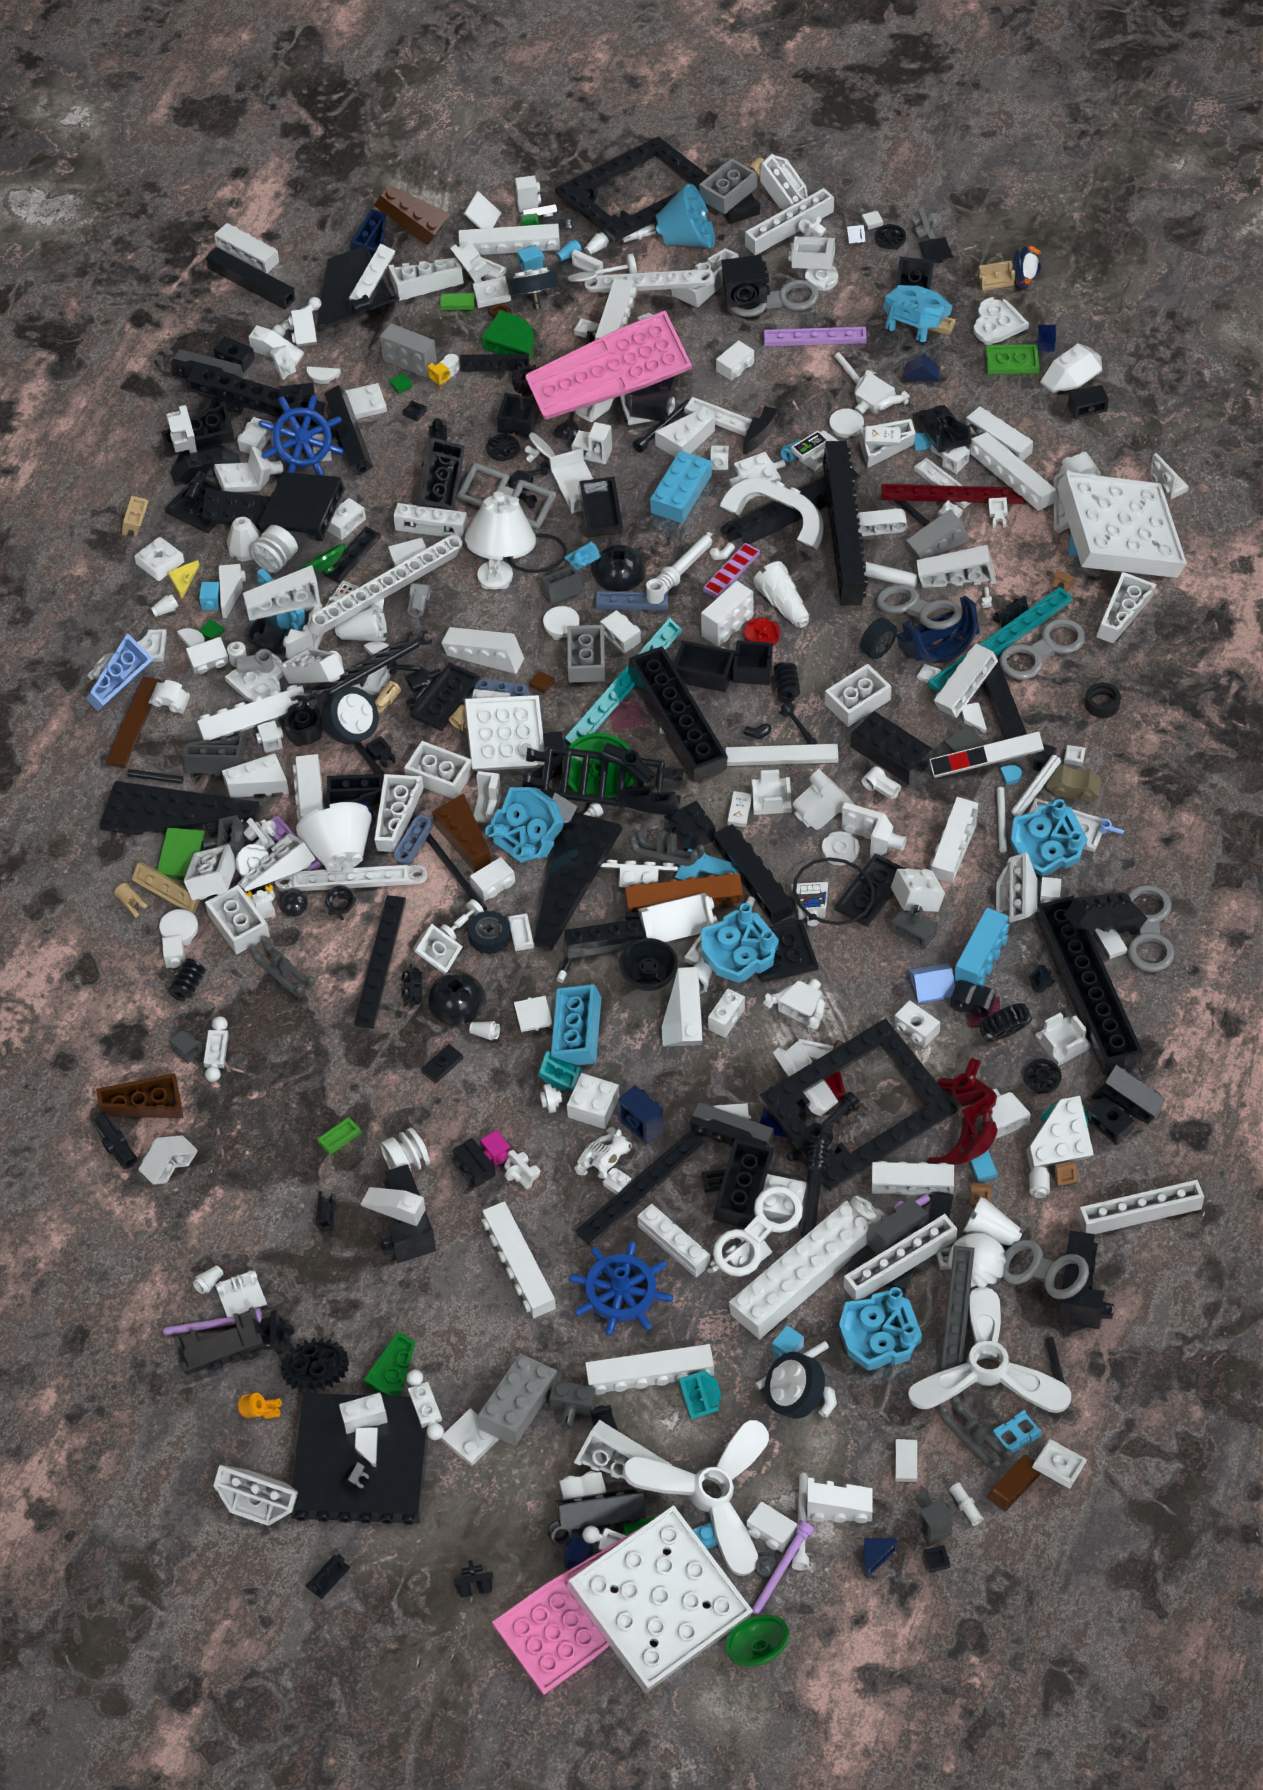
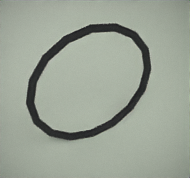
M535 533L536 537H547L556 540L562 545L564 550L562 558L557 563L546 568L525 569L513 563L510 556L507 559L509 564L516 570L526 573L550 571L565 560L567 555L565 543L556 536Z

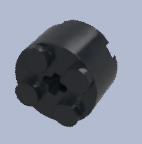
M299 703L293 704L287 709L288 712L284 714L286 735L297 747L312 744L322 738L323 726L320 711L318 708L310 709V705H307V703L300 711L295 710Z

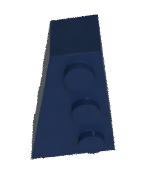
M371 209L352 238L350 250L366 245L373 257L379 245L384 244L387 215Z

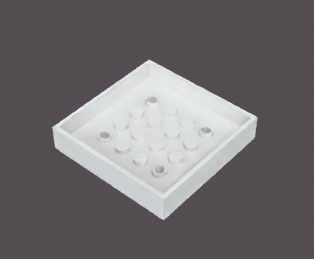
M1065 472L1057 488L1081 567L1178 578L1187 562L1161 483Z
M674 1505L575 1575L567 1584L568 1590L645 1694L727 1635L744 1620L750 1618L753 1613L751 1607ZM664 1549L669 1550V1551H670V1555H668V1556L664 1555V1554H663V1550H664ZM616 1587L618 1592L612 1593L610 1588ZM702 1603H709L710 1608L705 1609L702 1606ZM650 1641H656L658 1646L652 1647Z

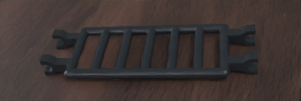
M428 630L420 631L417 638L409 641V638L413 633L408 632L401 641L389 645L344 670L345 673L340 675V679L337 681L323 682L308 690L302 696L295 695L290 697L291 701H299V705L295 707V710H302L306 703L312 699L314 702L309 707L310 709H315L323 699L335 695L417 649L420 645L433 643L432 639H424L425 634L429 633Z
M548 746L546 752L527 748L526 761L544 762L542 779L524 775L522 787L539 788L555 792L567 800L627 807L616 801L621 789L625 788L626 772L621 767L619 768L616 798L605 797L609 762L601 759L602 752ZM553 754L564 755L560 791L549 789ZM572 756L583 757L579 793L567 792ZM640 758L647 766L657 767L655 786L658 792H662L664 778L682 782L684 769L665 768L664 761ZM590 759L601 760L597 796L586 794ZM629 759V760H626V761L629 762V763H633V762H634V761H632V760H630V759ZM637 780L636 787H644V786ZM677 795L678 801L680 803L681 796Z

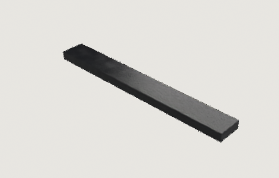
M690 1130L576 1229V1235L591 1246L705 1146V1142Z

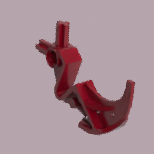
M971 1058L965 1073L958 1075L954 1079L941 1078L937 1080V1083L943 1090L953 1092L955 1098L962 1106H970L962 1110L964 1117L958 1143L948 1154L942 1157H929L928 1164H963L981 1156L992 1145L998 1130L996 1123L990 1122L989 1117L993 1114L992 1108L996 1105L997 1095L991 1088L975 1078L981 1064L980 1060ZM983 1115V1129L979 1132L975 1122L978 1117Z

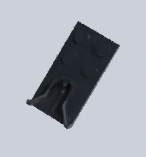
M945 405L913 413L914 422L938 453L972 444L970 425L957 421Z

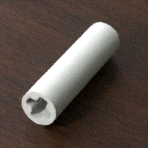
M866 562L864 576L899 585H908L913 588L916 587L918 574Z

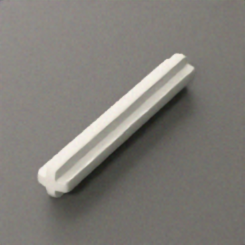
M1056 755L1050 757L1013 807L1011 812L1015 817L1021 816L1053 774L1061 763L1059 757Z

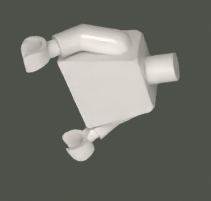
M867 370L864 376L859 378L854 391L858 403L855 410L861 415L866 410L877 414L879 411L901 402L906 405L909 401L907 398L910 397L906 391H903L901 395H896L894 387L873 375L876 373Z
M811 979L808 985L797 981L794 985L788 986L779 993L773 995L767 993L765 995L766 1000L763 1001V1004L768 1008H771L773 1003H778L779 1012L816 1030L823 1018L825 1008L822 992L818 990L821 984L816 979Z

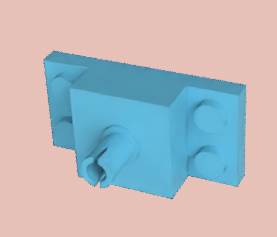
M263 568L257 571V583L259 586L274 581ZM303 609L266 617L279 625L283 632L290 627L292 630L303 631L306 625Z

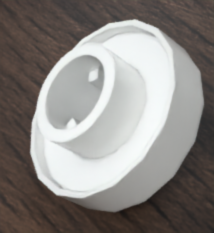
M544 1084V1092H540L542 1107H547L549 1114L555 1113L556 1107H559V1103L562 1102L560 1090L556 1091V1088H552L551 1084Z

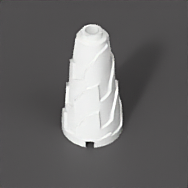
M780 561L766 565L764 573L759 571L755 575L753 580L754 586L792 624L800 628L805 627L809 623V614L796 590V585L788 574L786 566Z

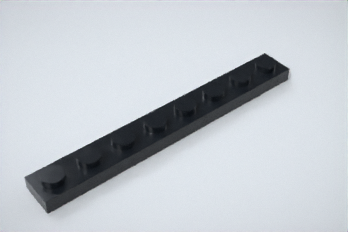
M390 895L386 897L354 1021L355 1027L370 1029L375 1027L406 905V897Z

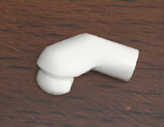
M727 543L723 550L719 551L718 548H712L709 553L713 560L727 559L735 549V546L732 543Z
M829 1386L824 1388L822 1398H824L825 1403L818 1411L824 1418H827L837 1405L835 1391Z

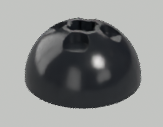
M613 545L604 549L600 553L601 557L594 562L593 576L595 581L609 591L624 592L634 589L641 584L646 575V566L643 558L635 549L626 545Z
M645 938L634 941L624 949L620 957V970L624 979L631 986L642 991H656L665 987L671 982L677 971L678 959L675 951L670 945L658 939Z
M450 972L442 975L434 982L428 996V1006L433 1016L439 1021L450 1025H461L473 1021L482 1013L486 1004L485 991L480 982L472 975L464 972Z

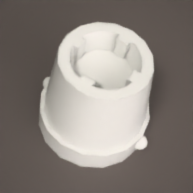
M697 962L693 967H698L699 993L702 994L707 992L713 970L707 963Z

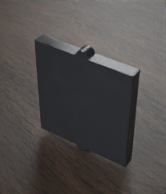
M945 237L919 242L924 259L935 260V263L954 259Z

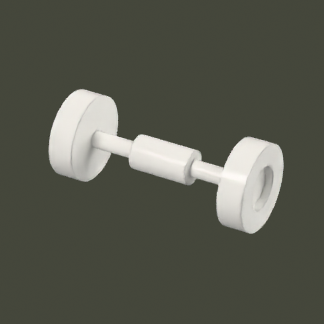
M471 899L466 904L469 912L458 918L454 922V926L450 928L443 924L439 929L455 940L454 930L456 928H460L466 923L471 914L476 916L478 913L484 912L482 906L477 901Z

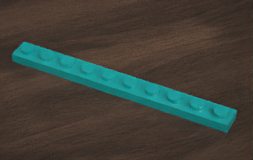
M1061 587L1057 588L979 645L993 651L995 656L999 655L1007 647L1013 645L1070 604L1073 597ZM967 654L930 679L928 686L936 693L940 692Z
M671 618L667 619L637 655L663 646L666 650L682 632V629ZM629 664L563 738V741L568 746L579 737L594 733L636 685L628 671Z

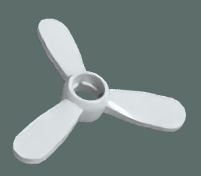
M977 1287L970 1294V1325L976 1345L972 1347L967 1363L938 1372L915 1383L910 1387L908 1393L910 1403L919 1409H929L956 1396L975 1382L984 1386L1002 1383L1023 1399L1053 1413L1064 1411L1071 1402L1070 1389L1064 1383L1037 1370L1009 1362L1006 1349L998 1343L1001 1325L1000 1299L997 1293L987 1287ZM991 1359L996 1361L999 1367L992 1370L984 1369L977 1364V1361Z
M749 1420L744 1423L726 1445L716 1467H705L696 1474L666 1463L641 1457H633L626 1462L622 1473L624 1479L630 1485L659 1493L689 1495L694 1506L701 1511L710 1513L716 1542L727 1567L732 1573L738 1576H746L756 1569L758 1553L746 1527L729 1501L734 1491L732 1480L746 1470L768 1444L769 1433L762 1423L757 1420ZM706 1479L715 1482L721 1489V1497L716 1499L707 1495L702 1488V1482Z

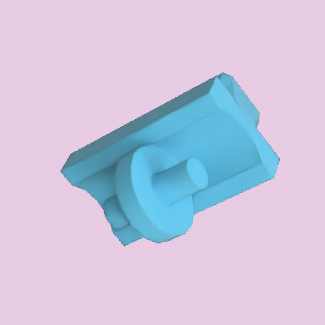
M591 541L566 555L565 559L571 566L579 570L601 556L597 546Z

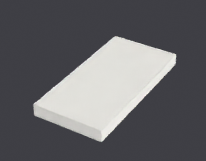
M1035 798L1029 813L1037 812V807L1049 802ZM1073 810L1088 839L1084 849L1095 852L1103 834L1100 832V828L1105 826L1100 824L1102 818ZM1038 827L1037 829H1038V830H1043L1044 828H1043V827Z

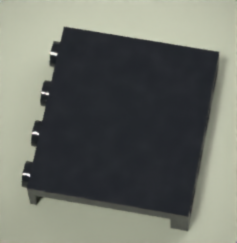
M282 472L280 479L277 480L276 488L271 494V499L265 507L263 517L259 521V527L262 532L271 525H277L286 531L313 533L316 541H323L345 491L341 477Z

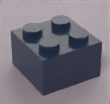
M634 1085L617 1099L619 1121L646 1145L664 1130L663 1107L659 1102H654L649 1098L645 1090H640Z

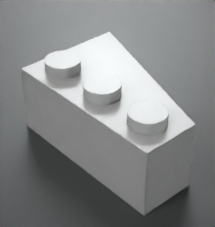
M951 509L907 539L910 549L919 560L938 556L970 541L962 522Z

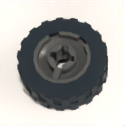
M883 617L874 620L861 638V651L872 659L881 658L895 642L898 632L897 626Z
M484 911L472 917L468 926V937L470 945L476 951L495 954L508 946V942L511 939L510 923L505 916L495 911Z

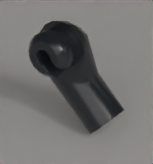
M762 724L757 728L746 726L744 735L755 739H762L771 733L772 727L770 724Z

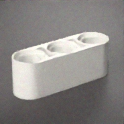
M903 509L860 512L856 515L857 518H860V529L858 531L862 533V536L900 533L908 527Z

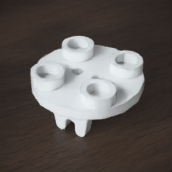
M490 559L480 566L477 573L478 581L484 589H506L512 581L513 571L508 563Z

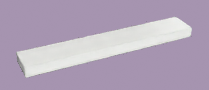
M838 744L726 747V754L728 756L727 766L838 763Z

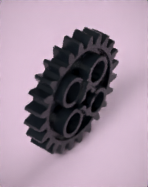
M313 1338L311 1343L304 1340V1345L297 1343V1348H290V1353H285V1359L281 1360L282 1365L280 1368L286 1385H291V1389L297 1387L298 1392L306 1389V1393H309L311 1389H314V1392L317 1393L319 1388L326 1391V1386L333 1388V1382L340 1383V1378L346 1377L345 1372H348L349 1365L347 1351H344V1347L339 1346L338 1342L332 1344L331 1339L324 1342L323 1338L319 1342H316L315 1338Z

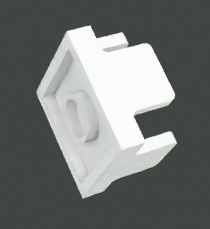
M469 240L459 247L455 244L450 248L475 283L481 282V278L491 271L488 264L483 261L480 253Z
M186 405L180 406L179 411L166 414L171 430L172 443L175 452L189 450L190 453H194L197 450Z
M779 770L760 771V780H751L754 815L791 813L790 778H779Z
M1060 1012L1047 1019L1044 1023V1029L1035 1034V1039L1058 1066L1091 1048V1044L1085 1037L1086 1027L1076 1015L1071 1019L1068 1016L1063 1019V1015Z

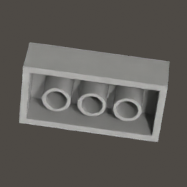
M520 1353L479 1413L478 1429L516 1446L551 1394L554 1380H557V1370Z

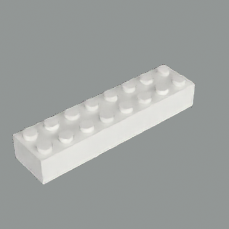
M845 1201L729 1301L731 1316L760 1340L867 1245L868 1225L874 1222L861 1215L848 1201Z

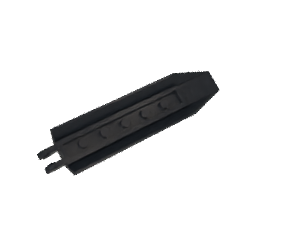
M853 469V471L851 472V476H854V479L856 480L859 477V475ZM824 475L796 488L818 510L828 506ZM771 500L726 522L720 531L723 535L727 534L726 538L729 542L742 538L744 544H751L802 519L803 516L801 512Z

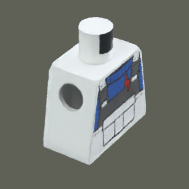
M828 882L797 884L796 892L800 903L811 914L821 919L825 918ZM791 884V898L794 902L798 919H807L809 926H817L819 921L807 916L797 905L793 895V884Z

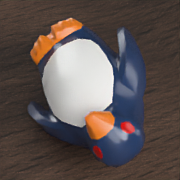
M1033 246L1023 247L1021 252L1017 250L1014 255L1015 280L1017 287L1020 289L1028 288L1031 280L1041 271V263H1038V256L1041 252Z

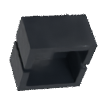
M505 393L497 416L498 432L508 434L516 432V435L529 437V434L534 432L540 413L535 398L523 396L524 410H521L520 395Z
M737 640L733 665V683L770 685L773 643Z
M698 801L677 809L674 815L664 816V830L668 835L670 833L677 835V848L679 850H696L698 845L705 846L713 842V833L716 832V827L708 815L705 816V811Z

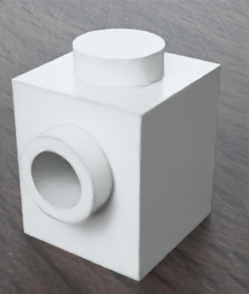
M275 721L257 725L258 733L255 734L258 744L262 743L265 753L283 748L281 738H283L282 729L277 727Z

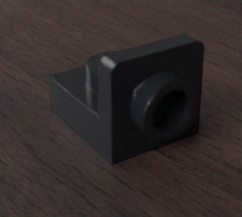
M600 1405L590 1411L593 1427L601 1420L618 1431L611 1405Z

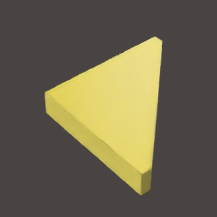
M198 560L168 571V576L181 598L184 597L200 566Z

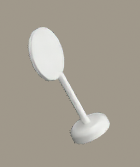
M632 253L626 256V265L570 275L568 281H585L595 278L597 274L627 268L629 274L637 273L634 255Z

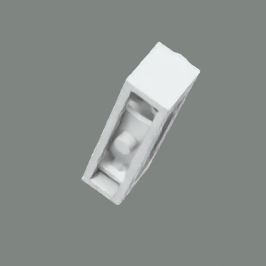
M398 503L394 513V524L397 531L441 537L456 535L464 540L468 528L467 512ZM405 522H410L411 526H414L413 522L417 524L416 527L404 526ZM446 526V531H449L450 528H453L454 533L444 532V527Z

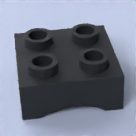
M750 193L724 215L729 223L732 224L759 215L760 203Z

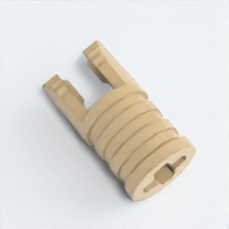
M388 681L377 695L378 698L375 704L378 714L382 713L388 705H391L401 692L399 685L393 681Z
M127 883L120 884L114 891V895L135 917L139 915L138 911L133 907L137 902L143 908L148 906Z

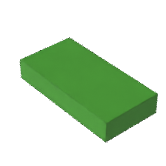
M475 293L441 294V310H475Z
M348 1117L317 1138V1142L330 1156L359 1136L361 1129Z

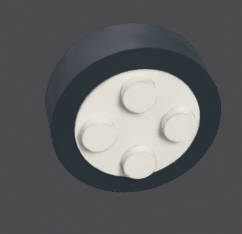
M547 267L538 268L537 270H524L523 272L514 273V277L507 278L509 294L532 293L535 310L541 309L538 292L559 286L557 270H547Z
M347 687L335 695L329 696L323 705L322 717L325 728L340 743L347 745L356 744L368 739L376 731L379 721L377 706L372 697L360 688Z
M788 1352L780 1356L770 1367L765 1380L764 1392L769 1407L774 1412L793 1419L809 1415L818 1406L825 1388L823 1368L814 1358L798 1352Z

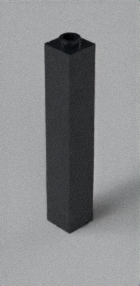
M217 247L206 256L209 270L284 310L296 300L293 287Z
M337 385L324 394L332 417L339 416L342 419L341 423L336 425L349 465L358 475H361L373 468V464L348 395Z
M998 660L982 683L1004 740L1027 735V732Z

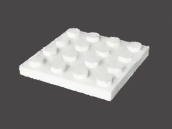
M539 695L465 699L472 771L540 768L544 765V762L526 761L527 748L545 752Z

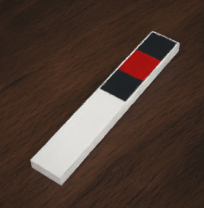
M1035 732L932 758L930 763L934 778L1041 752L1044 751L1040 732Z

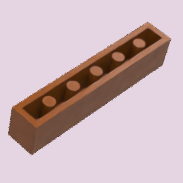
M726 873L723 876L708 875L705 878L698 879L690 877L681 881L672 879L663 883L650 882L646 885L632 884L629 887H625L628 912H639L638 909L701 893H706L709 897H712L714 905L743 901L740 874Z

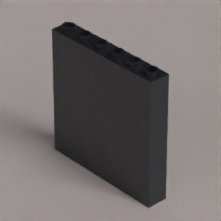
M303 1393L292 1488L297 1490L298 1493L291 1513L292 1519L297 1521L311 1519L319 1522L338 1520L342 1523L359 1521L365 1524L371 1522H381L383 1524L396 1522L405 1525L420 1523L428 1426L421 1427L411 1397L381 1396L388 1423L370 1427L378 1429L376 1467H372L355 1450L356 1432L346 1434L339 1404L370 1395ZM359 1462L365 1466L362 1472L369 1475L367 1480L359 1477V1483L364 1486L363 1489L357 1490L353 1486L346 1488L341 1485L340 1482L350 1465Z

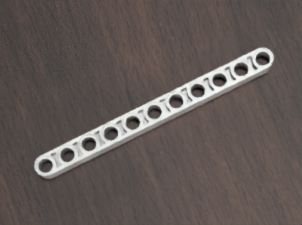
M456 535L448 536L315 612L308 626L309 631L314 635H321L455 558L462 546L461 538Z

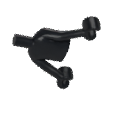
M542 462L540 469L515 471L512 476H509V487L515 489L519 480L533 483V475H548V470L550 469L549 462ZM521 492L519 497L527 502L528 508L533 509L537 502V497L535 495L527 496Z
M395 661L387 665V669L391 668L389 671L391 675L396 674L397 670L414 671V673L406 676V681L413 693L417 692L414 697L407 699V705L413 704L410 706V711L417 705L418 699L433 684L432 679L438 677L441 673L440 669L428 672L423 667L399 665Z

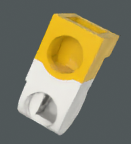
M448 354L438 364L434 365L431 363L427 366L428 377L438 385L453 377L460 369L459 358L455 354Z

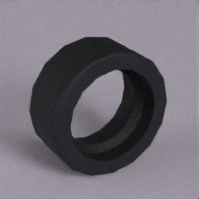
M1100 682L1093 684L1086 692V710L1098 718H1108L1115 715L1120 707V691L1110 683ZM1096 695H1107L1114 700V703L1102 706L1096 704L1092 698Z

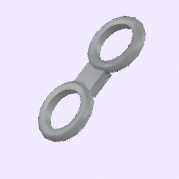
M795 280L785 284L779 291L770 292V295L767 296L768 303H761L753 309H742L739 307H732L730 309L741 317L757 316L764 312L765 309L783 306L793 311H802L815 305L819 292L811 282ZM794 288H804L812 294L809 300L802 303H793L786 298V294Z
M908 585L887 587L877 596L876 604L883 612L889 614L907 612L909 615L918 617L922 625L929 629L941 630L952 627L962 617V609L957 603L949 600H937L931 603L921 600L916 589ZM895 593H906L911 596L907 603L899 606H891L884 602L888 596ZM939 608H947L954 611V615L945 621L936 622L927 618L930 612Z
M1069 619L1051 621L1044 627L1042 639L1031 646L1015 644L1007 647L1001 653L999 663L1002 671L1009 677L1018 680L1032 678L1040 672L1043 661L1054 655L1055 652L1070 654L1080 649L1085 641L1084 630L1079 624ZM1067 627L1075 631L1077 640L1073 644L1062 646L1054 643L1050 639L1049 634L1055 628ZM1014 653H1026L1035 660V665L1027 671H1016L1007 664L1008 657Z
M1152 885L1138 886L1128 894L1132 902L1141 894H1153L1159 897L1164 907L1155 915H1145L1148 919L1139 930L1140 935L1136 936L1129 944L1128 955L1130 961L1143 971H1162L1169 967L1174 960L1175 954L1171 942L1166 937L1160 935L1159 924L1160 921L1169 915L1172 904L1170 897L1164 890ZM1152 941L1162 945L1167 955L1164 960L1152 964L1141 960L1137 955L1136 949L1143 942Z
M1032 1240L1016 1242L1004 1253L1006 1263L1004 1264L1002 1277L1010 1284H1021L1029 1281L1031 1278L1045 1282L1048 1294L1055 1299L1073 1297L1086 1284L1089 1275L1088 1265L1081 1256L1068 1254L1061 1256L1056 1261H1051L1043 1258V1251L1040 1245ZM1031 1249L1034 1253V1259L1028 1270L1019 1275L1010 1274L1009 1264L1014 1255L1021 1250ZM1077 1264L1079 1275L1074 1284L1063 1290L1056 1289L1054 1279L1057 1272L1065 1265Z

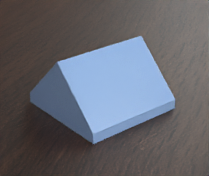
M944 963L909 970L918 1004L951 998L955 982L953 968L950 965Z

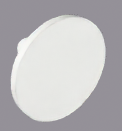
M531 432L529 434L536 448L534 449L530 446L525 448V452L529 453L526 457L528 462L531 463L541 452L548 458L556 456L543 439L535 433Z

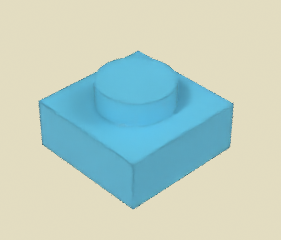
M712 1522L693 1529L706 1549L718 1545Z

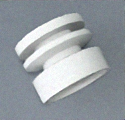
M277 525L269 526L250 547V553L254 561L271 573L279 572L298 550L294 537L284 528Z
M411 1127L406 1129V1134L404 1132L399 1133L400 1143L394 1137L380 1142L381 1152L390 1170L408 1164L410 1170V1165H412L415 1170L419 1171L421 1170V1165L423 1167L430 1165L426 1146L417 1132Z

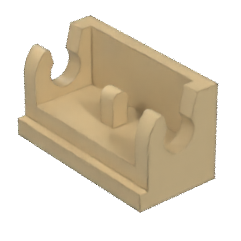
M1011 260L979 266L978 281L982 291L1015 285V270H1012L1013 263Z
M131 496L123 521V535H127L129 530L134 531V536L138 535L149 500Z

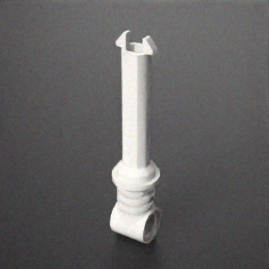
M707 532L672 567L662 568L661 574L658 577L650 579L646 583V599L649 603H661L664 600V595L673 586H677L680 583V575L712 545L713 540L710 537L713 533Z

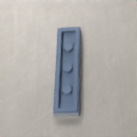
M596 591V609L668 610V592L664 595V600L661 603L652 604L647 601L646 592Z

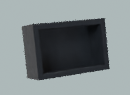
M615 476L579 481L578 490L586 537L622 533L623 523Z
M682 640L674 666L685 684L726 692L733 673L735 651Z

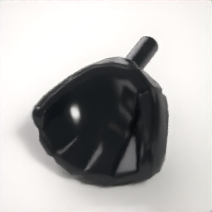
M570 412L569 421L564 422L556 429L555 437L568 441L575 439L580 430L577 423L574 422L575 412Z

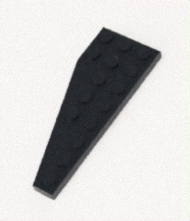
M115 781L99 826L100 830L142 835L143 832L148 831L159 833L167 828H201L207 822L219 821L221 818L235 815L239 819H243V822H246L249 818L255 821L260 804L258 801Z
M576 813L572 823L564 826L555 842L533 941L536 947L550 951L553 950L623 829L621 824Z

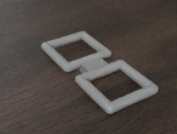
M476 462L472 464L457 493V499L481 507L484 501L465 494L476 471H480L501 479L495 492H502L504 495L518 498L522 489L525 488L546 496L547 499L536 521L527 518L531 527L535 529L541 527L556 497L555 492L524 480H519L515 489L507 487L506 485L510 478L508 474Z

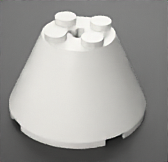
M494 492L493 496L484 500L465 533V541L468 549L473 553L488 559L503 560V557L513 556V559L531 552L536 544V536L519 504V499L504 495L502 492Z
M353 802L330 804L328 809L319 811L318 808L305 815L298 822L296 831L298 837L304 841L310 851L326 867V871L348 873L353 871V867L363 860L372 817L368 808L362 804Z

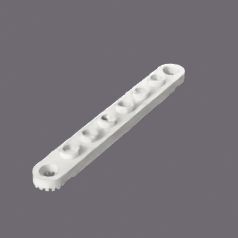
M709 269L597 275L595 278L586 280L585 287L590 293H608L611 290L614 279L634 281V288H637V291L698 288V286L707 287L713 284L715 276ZM710 276L709 279L703 280L704 277ZM593 282L597 283L595 286H590Z
M417 864L414 866L396 865L354 868L353 871L343 873L342 871L328 872L326 870L299 871L275 880V886L277 890L285 892L292 888L301 891L328 890L338 885L348 888L413 885L426 881L427 870L422 865ZM415 872L423 873L419 878L413 876ZM289 880V883L284 886V884H280V881Z

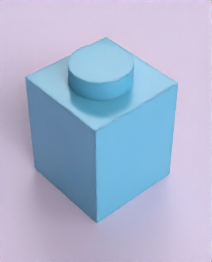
M536 245L517 251L518 264L523 271L543 268L544 254L541 250H538Z
M220 582L201 583L199 599L202 610H220Z
M787 1325L772 1342L774 1357L778 1359L785 1353L799 1352L804 1347V1336Z

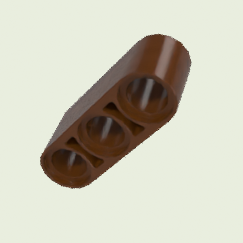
M1027 1454L1023 1455L991 1489L987 1499L1002 1511H1007L1040 1476L1041 1472L1032 1468L1035 1460Z

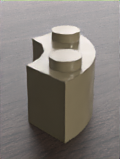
M1061 765L1055 769L1048 779L1046 788L1058 797L1090 801L1100 796L1102 779L1091 769L1075 770L1066 765Z

